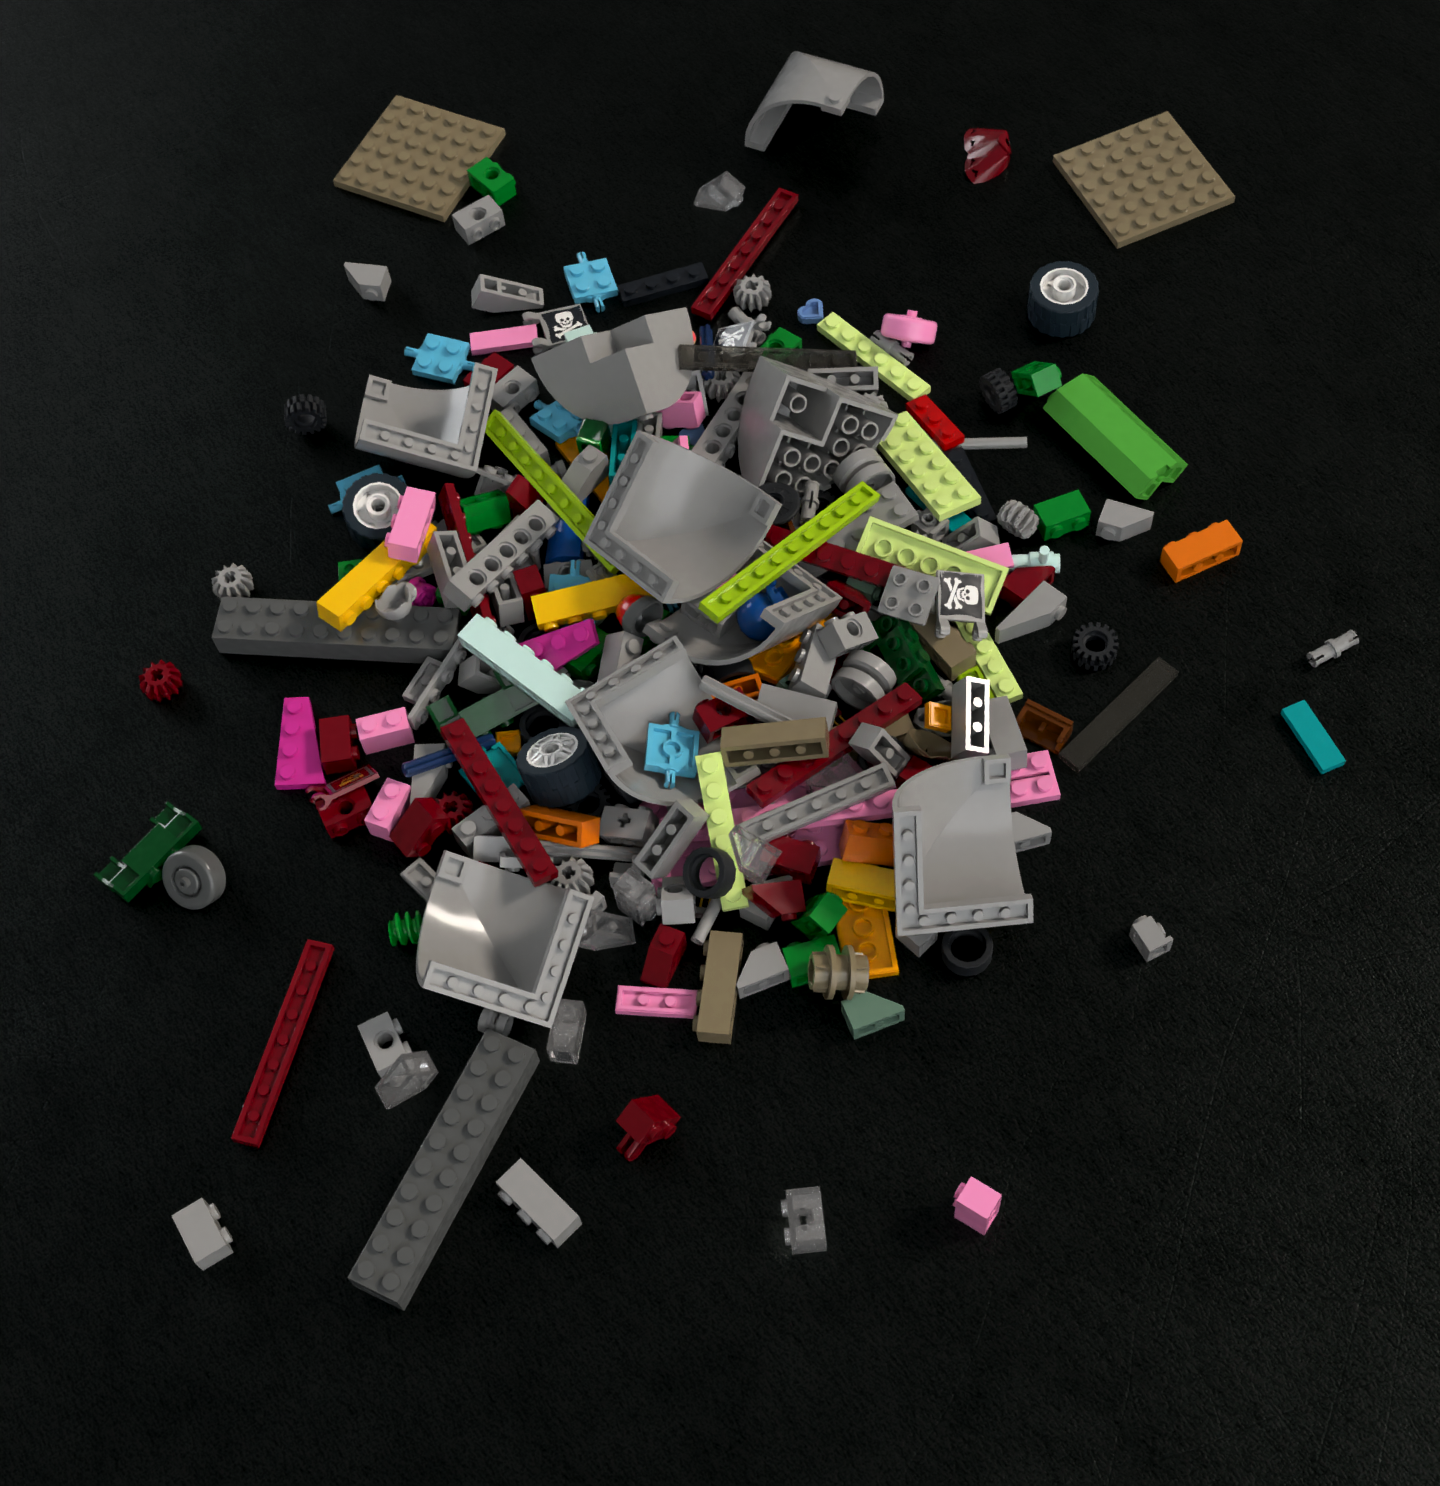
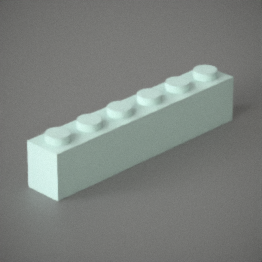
M476 614L457 635L461 645L568 726L578 728L579 725L565 701L582 692L585 688L581 687L578 689L573 685L570 677L564 673L558 674L554 671L553 665L547 660H539L535 657V653L527 645H519L515 637L508 631H500L492 619L489 617L484 619L479 614Z

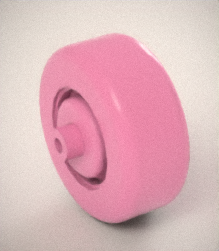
M907 310V315L887 313L883 317L881 334L884 337L901 341V346L911 348L912 343L931 345L935 342L937 323L917 317L918 311Z

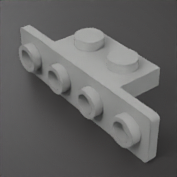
M457 639L443 662L427 656L402 694L405 701L414 704V707L407 716L412 729L417 730L427 720L428 710L426 706L440 699L444 687L452 681L455 670L460 663L465 661L467 651L461 645L459 639Z
M474 836L473 860L499 862L500 868H505L506 871H520L522 866L504 836ZM549 855L554 864H561V859L568 862L571 858Z

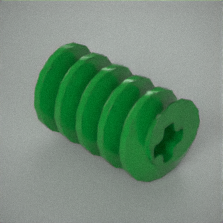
M416 910L414 918H411L409 912L406 911L404 919L401 920L398 912H396L392 921L389 920V939L393 947L397 946L398 941H400L401 945L405 946L408 944L409 939L414 945L418 943L423 920L419 910Z

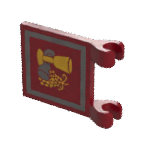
M368 764L323 786L310 785L305 789V792L317 791L309 801L315 803L323 799V804L316 807L318 811H323L333 799L363 786L380 776Z

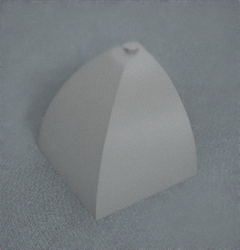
M792 52L751 119L745 134V146L764 152L792 104L821 107V111L839 116L843 115L846 108L876 116L884 102L883 85L879 75L875 72L806 53Z
M475 362L470 385L448 390L411 388L393 384L390 380L369 375L360 411L354 448L463 479L473 477L478 468L498 369Z
M637 430L583 542L661 603H683L713 591L731 578L757 550L774 522L782 504L754 484L716 462L678 444Z
M763 540L757 550L736 574L772 549L773 546ZM795 564L776 579L777 583L775 585L776 588L782 586L790 598L764 608L760 615L762 619L775 628L765 641H755L748 638L740 630L737 622L718 639L680 612L681 608L664 620L659 618L647 623L642 632L649 636L650 640L657 645L676 635L686 649L691 662L704 665H728L743 661L802 634L806 629L812 628L816 623H820L828 617L843 597ZM766 587L760 592H766Z
M676 635L565 701L606 773L623 791L639 800L663 806H672L676 800L692 799L696 804L703 802L698 771L695 779L675 776V787L669 789L670 783L668 788L664 787L665 774L644 770L648 724H669V714L675 712L676 715V712L680 714L679 726L699 731L692 719L694 709L702 700L709 699L710 701L713 699L710 694L699 689L701 678L691 663L686 649ZM700 732L698 755L721 751V737L707 744ZM757 765L726 768L724 766L729 792L762 774Z
M1009 753L958 759L930 767L909 778L894 794L892 800L897 936L1033 923V897L1031 894L1024 893L1014 842L1010 798L1011 757Z
M444 850L429 893L418 939L416 955L418 983L422 988L552 1028L595 897L570 888L564 889L547 883L534 887L527 877Z

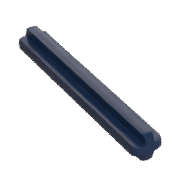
M706 324L705 327L701 326L699 328L701 375L705 381H708L709 378L713 379L715 377L713 331L710 329V325Z
M490 733L476 738L480 746H483L486 750L491 749L496 744L493 734ZM448 747L402 764L401 769L405 777H411L457 761V759Z

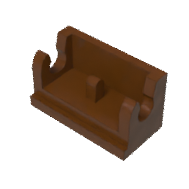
M1027 699L1016 718L1023 738L1059 755L1072 734L1074 721L1030 699Z

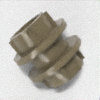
M829 944L825 945L823 951H815L810 954L808 962V984L810 990L822 993L825 1000H832L836 990H841L844 1000H852L854 993H865L869 983L868 957L863 955V953L855 952L852 945H845L841 954H836L835 947Z

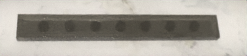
M684 344L678 346L680 370L754 372L760 356L804 371L817 368L857 367L856 351Z

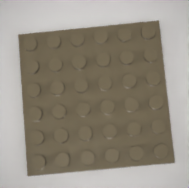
M396 95L333 179L335 187L445 222L470 187L467 170L485 157H491L505 137V129Z
M1168 111L1053 155L1055 166L1117 249L1232 204L1235 200V195Z

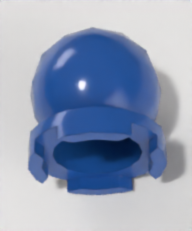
M776 580L766 587V592L757 593L737 610V623L740 630L748 638L755 641H765L775 630L772 625L760 617L764 608L790 598L782 586L775 587Z

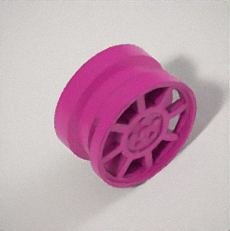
M422 577L411 579L409 583L414 585L417 590V597L412 602V606L432 607L437 599L435 597L437 588L430 583L426 584V580Z

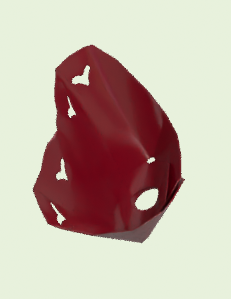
M977 128L969 129L965 133L964 147L968 153L965 162V173L974 184L984 183L998 176L1008 167L1011 148L1007 130ZM972 169L978 171L977 177H975V173L972 172Z

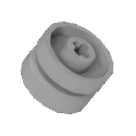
M864 448L850 454L839 464L833 475V480L840 491L845 494L861 481L877 491L895 481V475L875 449Z
M853 650L847 655L842 667L833 676L831 685L833 691L840 699L851 707L862 711L891 692L897 678L895 672L881 658L864 650Z

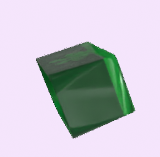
M583 419L576 438L579 454L590 444L606 454L609 461L612 442L609 425L599 420Z

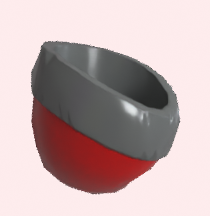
M631 594L619 602L616 609V617L624 631L638 637H646L647 635L642 632L645 625L659 618L662 619L663 604L652 596Z

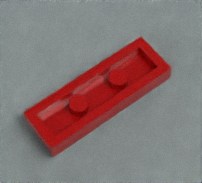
M926 394L906 403V411L944 452L964 443L965 435Z

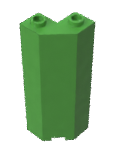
M1082 373L1053 392L1043 407L1064 430L1136 499L1148 500L1161 482L1174 483L1188 466L1178 454L1095 376Z

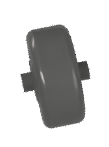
M198 845L183 847L171 854L163 865L162 880L164 887L172 900L184 908L191 910L202 909L220 898L226 886L224 867L219 858L205 847Z

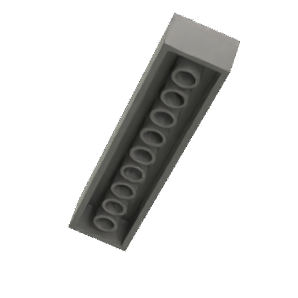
M222 596L211 638L219 653L423 664L427 656L443 662L457 639H459L457 635L464 628L465 623L460 608L412 606L409 614L403 619L388 620L382 618L376 611L375 604H372L368 610H364L356 618L352 625L347 626L340 632L318 617L317 601Z
M489 1028L486 1029L347 1277L355 1287L405 1311L540 1062L535 1049Z

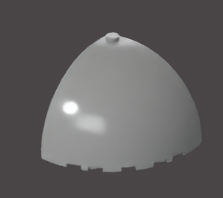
M684 307L644 315L609 331L580 336L532 357L531 360L539 378L549 393L560 405L581 419L587 418L603 421L608 425L620 424L639 418L640 422H644L654 418L652 413L666 409L676 403L689 384L694 362V341L687 308Z
M760 356L747 388L740 416L738 459L742 478L757 487L771 482L785 483L793 487L800 498L804 495L805 483L810 480L817 481L820 484L819 490H828L834 484L833 475L839 464L859 449H875L881 440L884 442L892 430L898 414L830 380L791 365Z

